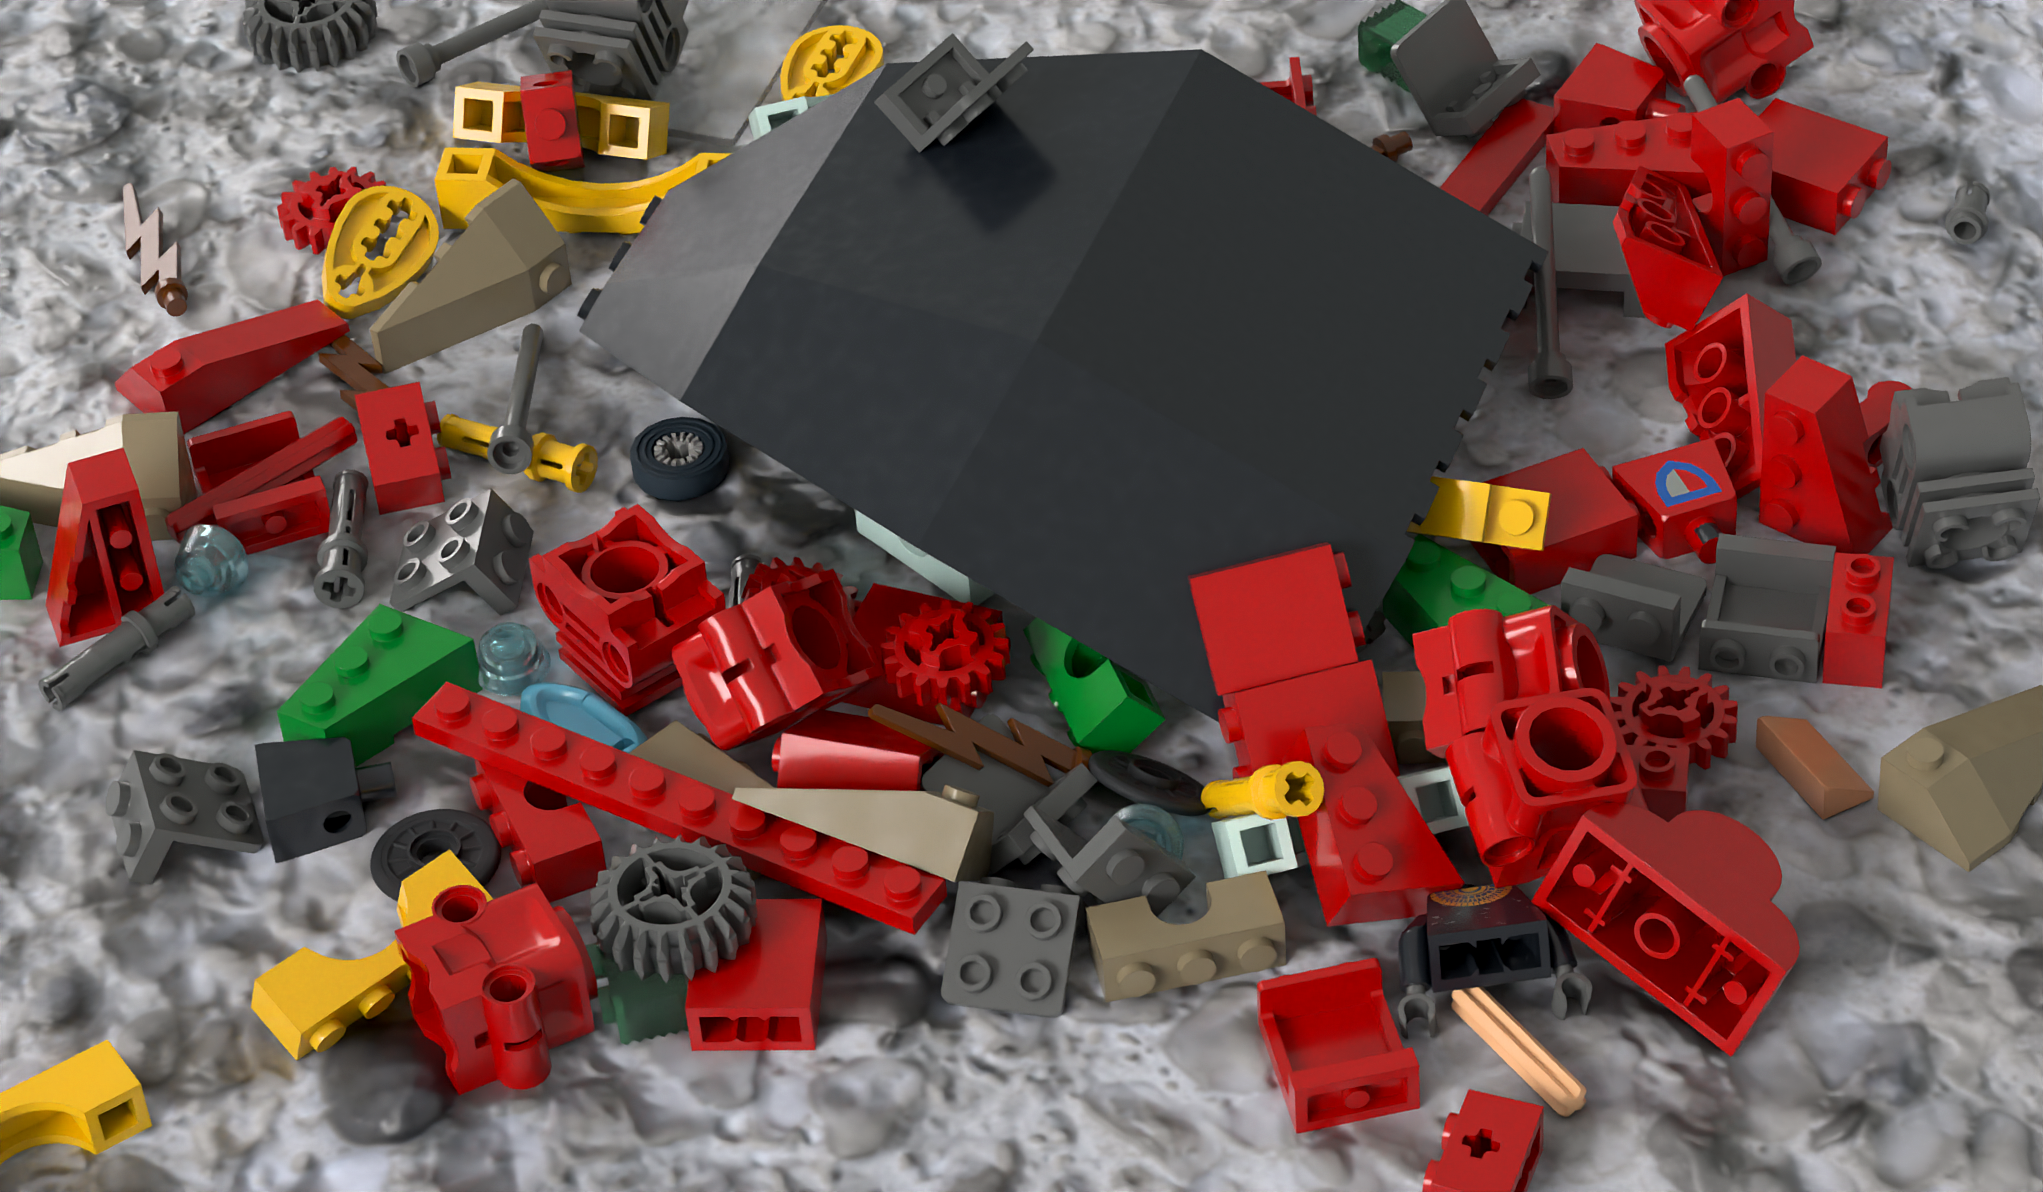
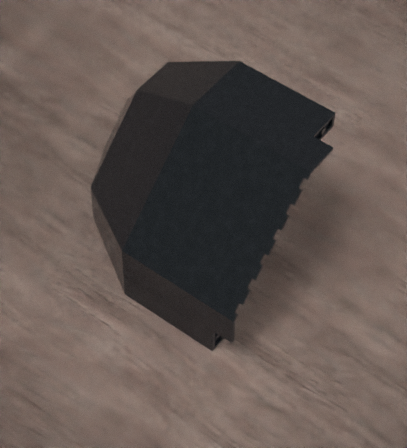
M1202 49L1026 57L1021 63L1028 71L979 116L974 118L945 146L936 138L920 153L874 103L886 90L919 62L887 63L668 190L663 199L656 195L653 197L639 222L644 225V228L633 244L626 241L622 243L608 268L613 271V274L604 288L601 290L599 288H592L579 309L577 316L585 320L579 332L680 402L916 548L1219 722L1218 710L1224 708L1225 705L1222 695L1218 696L1215 691L1188 576L1327 542L1331 545L1333 554L1344 553L1352 587L1341 589L1347 613L1358 611L1364 632L1415 542L1414 539L1405 535L1410 522L1412 521L1419 526L1423 523L1440 488L1430 482L1435 469L1443 473L1446 472L1464 436L1454 429L1459 417L1469 421L1485 391L1487 383L1478 379V376L1483 366L1490 371L1494 369L1510 337V333L1501 329L1505 318L1507 317L1515 322L1533 287L1532 284L1524 280L1528 269L1538 273L1548 254L1547 250ZM1007 58L976 60L990 74Z

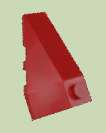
M1747 293L1696 324L1692 332L1686 330L1665 343L1668 385L1673 398L1683 405L1688 415L1685 422L1690 432L1698 436L1700 441L1712 438L1715 442L1736 492L1737 499L1760 487L1765 392L1796 362L1792 320Z
M317 299L174 340L129 368L114 383L117 391L143 413L178 412L183 434H186L348 333L350 329L345 320Z

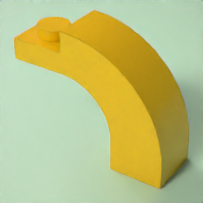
M1432 476L1430 482L1440 488L1429 512L1420 526L1411 521L1406 533L1454 538L1543 551L1552 494Z

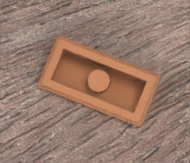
M1762 716L1757 719L1756 748L1822 820L1874 798V791L1807 719Z

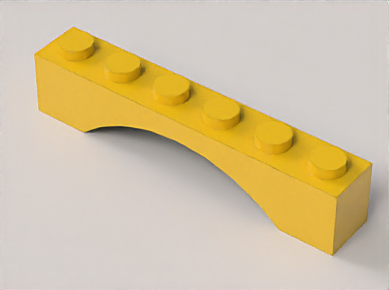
M445 147L434 180L443 229L466 230L469 225L464 218L474 206L514 178L523 184L556 231L568 233L605 232L627 235L642 231L644 225L639 222L655 195L663 199L668 190L732 153H699L682 166L659 176L633 182L602 184L573 181L543 173L517 162L496 148Z

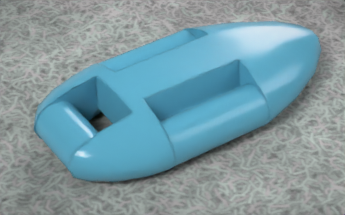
M543 682L532 684L522 692L520 711L626 753H630L648 740L635 722L627 718L597 694L566 684Z

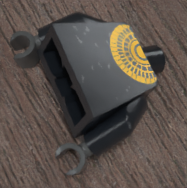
M1464 884L1461 889L1434 892L1427 896V914L1418 915L1399 937L1400 989L1406 992L1407 996L1398 1005L1400 1031L1405 1039H1408L1407 1024L1410 1020L1418 1017L1428 1020L1430 1038H1433L1437 1033L1438 1025L1435 1004L1426 995V991L1430 990L1431 987L1433 993L1548 978L1551 977V974H1555L1557 980L1551 1001L1553 1014L1558 1019L1564 1020L1567 1011L1566 997H1571L1580 1002L1583 1014L1587 1015L1592 995V983L1583 974L1576 973L1573 970L1578 965L1567 929L1534 905L1517 885L1495 888L1494 884L1478 887L1472 884Z

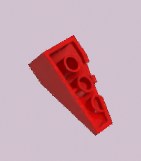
M1639 165L1612 223L1645 317L1664 328H1672L1673 325L1692 332L1723 279V275L1686 185Z

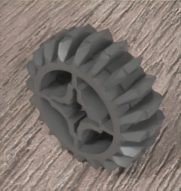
M245 0L246 9L243 12L244 20L242 22L248 44L252 48L253 54L260 56L264 64H276L278 70L294 67L296 72L300 73L305 68H315L318 72L321 66L331 65L337 67L339 60L355 59V51L368 49V41L375 37L378 13L376 2L373 0Z
M681 833L674 842L662 843L655 836L652 846L642 848L632 844L629 857L612 856L610 870L598 872V882L596 883V888L591 890L589 901L592 933L596 936L597 943H599L600 949L604 952L605 959H613L618 964L621 972L635 969L642 981L654 973H658L666 984L673 974L685 973L692 981L696 970L705 968L716 973L719 958L735 960L738 946L749 944L751 928L756 926L758 915L755 884L751 880L747 868L743 865L741 857L732 856L725 844L711 848L705 836L700 837L693 843H687Z

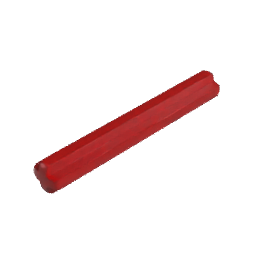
M345 417L333 419L167 514L165 523L168 533L178 543H186L216 526L212 506L289 484L355 446L358 441L355 427Z

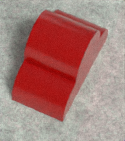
M1608 802L1593 806L1580 818L1531 900L1534 905L1731 1057L1741 1047L1799 956V940L1793 925L1786 915L1771 902L1782 883L1781 867L1774 852L1759 835L1744 824L1712 811H1686L1678 814L1671 821L1666 822L1654 813L1631 804Z

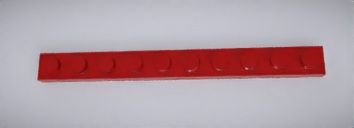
M446 682L412 717L415 735L673 839H676L681 833L687 843H693L700 837L705 836L711 848L725 844L728 852L732 856L741 857L743 865L750 870L912 935L919 931L947 897L945 878L732 799L733 794L449 682Z

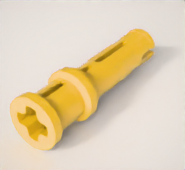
M447 414L440 422L441 433L437 434V441L440 447L445 446V448H452L488 459L487 451L490 437L499 427L464 419L455 414ZM544 432L532 436L534 442L532 459L529 466L523 471L529 479L542 482L548 478L565 483L568 490L582 493L589 488L595 478L598 467V455L594 446L581 443L574 447L560 443L554 435Z
M1296 761L1285 763L1282 766L1278 764L1267 765L1256 770L1250 777L1211 781L1202 790L1201 802L1206 809L1216 808L1208 813L1210 817L1215 819L1255 813L1268 820L1283 819L1287 816H1308L1316 811L1321 804L1324 795V784L1318 770L1309 763Z

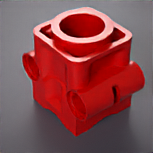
M1634 0L1643 24L1638 28V35L1643 48L1653 65L1665 72L1668 85L1682 97L1688 96L1684 89V82L1690 75H1699L1704 79L1718 105L1741 89L1755 99L1773 95L1783 84L1786 77V66L1814 47L1808 29L1795 18V0Z
M833 568L797 581H786L769 586L746 601L704 620L697 626L699 629L697 633L676 644L672 649V658L682 678L684 692L689 705L706 727L715 745L724 751L771 737L819 709L826 710L852 697L860 691V688L885 674L872 646L860 635L851 619L847 595Z
M1555 605L1503 617L1501 612L1492 609L1464 611L1450 617L1447 626L1412 634L1416 665L1423 676L1426 686L1427 698L1423 716L1426 750L1437 757L1445 758L1446 749L1455 740L1471 733L1484 732L1492 707L1502 701L1582 688L1601 690L1610 700L1607 669L1595 636L1585 624L1579 623Z
M1582 688L1499 702L1492 707L1484 732L1465 735L1451 743L1445 751V758L1461 804L1466 807L1465 815L1481 861L1488 866L1495 888L1525 884L1546 876L1582 815L1593 806L1608 802H1618L1648 810L1638 783L1635 767L1610 700L1606 694L1595 688Z
M537 883L488 902L485 894L474 886L456 885L448 887L441 891L433 900L431 907L432 916L394 931L399 954L411 970V985L408 997L412 1015L424 1036L437 1043L446 1054V1072L459 1096L496 1080H499L504 1086L511 1089L526 1090L543 1083L550 1075L552 1063L549 1050L595 1031L590 1001L598 997V986L592 962L583 939L568 912L560 905L552 908Z

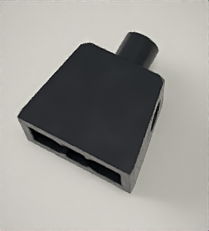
M345 737L255 744L265 822L275 863L285 862L363 837L367 832L363 803L397 796L391 761L356 768L351 741Z

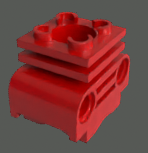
M639 504L629 509L623 507L615 511V516L605 526L583 539L566 542L542 556L538 553L529 558L533 586L538 602L546 616L559 629L555 634L557 642L563 646L558 649L560 659L611 706L626 717L683 685L682 678L672 658L673 647L699 631L697 626L701 622L726 609L724 593L707 579L705 562L687 546L681 545L671 538L656 519Z

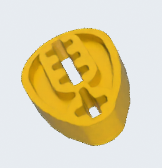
M844 25L822 27L802 35L791 45L783 61L780 74L782 101L803 96L818 97L832 95L884 65L881 42L869 31ZM837 55H844V58H838ZM828 70H835V73H829Z
M375 186L358 192L346 203L331 233L322 270L323 302L339 317L353 319L382 308L395 300L409 282H416L429 267L437 247L439 228L434 213L420 197L408 190L394 186ZM400 211L406 212L409 215L408 219L404 218L401 220L395 237L389 238L386 242L382 256H377L374 261L368 259L366 253L374 250L379 234H384L388 230L392 215H397ZM361 277L356 294L352 293L348 298L342 297L339 294L340 290H345L352 284L355 278Z

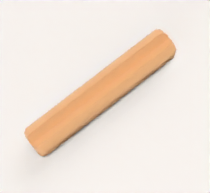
M1483 986L1453 990L1451 994L1453 998L1452 1009L1560 1116L1569 1117L1575 1110L1583 1108L1586 1103L1584 1098L1586 1087Z

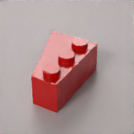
M1802 355L1765 392L1759 523L1804 543L1836 546V552L1869 554L1891 531L1893 525L1890 514L1881 512L1875 489L1881 481L1877 468L1869 467L1863 443L1869 436L1851 375Z
M124 448L67 464L45 604L59 647L110 633L121 625L122 616L132 610L139 612L164 594L139 488Z
M1362 723L1307 727L1303 729L1282 759V764L1296 761L1309 763L1318 770L1323 779L1324 795L1321 804L1316 811L1308 816L1297 818L1327 927L1417 917L1418 915L1427 914L1428 895L1434 892L1461 889L1465 884Z

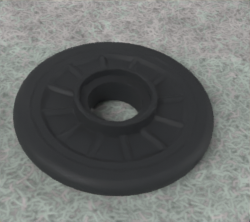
M1114 750L1096 752L1089 759V770L1100 783L1136 803L1182 816H1200L1207 814L1212 809H1206L1201 802L1204 786L1194 778L1169 765L1137 754Z
M455 809L428 810L400 820L380 837L371 854L370 869L373 880L378 888L385 895L398 902L402 881L427 865L421 861L426 855L436 851L446 852L450 849L484 887L492 879L499 867L501 847L491 826L480 817Z

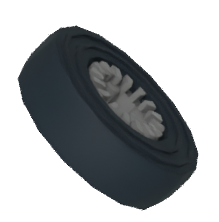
M677 417L661 420L646 427L637 435L630 449V460L635 482L645 493L658 499L679 501L704 495L714 490L725 479L730 465L724 434L716 425L700 418Z

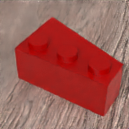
M1697 111L1690 113L1678 112L1670 116L1639 121L1628 120L1619 124L1588 129L1578 128L1567 132L1546 135V169L1551 175L1552 202L1620 206L1639 165L1685 184L1691 199L1712 192L1705 173L1691 159L1692 114L1697 113Z

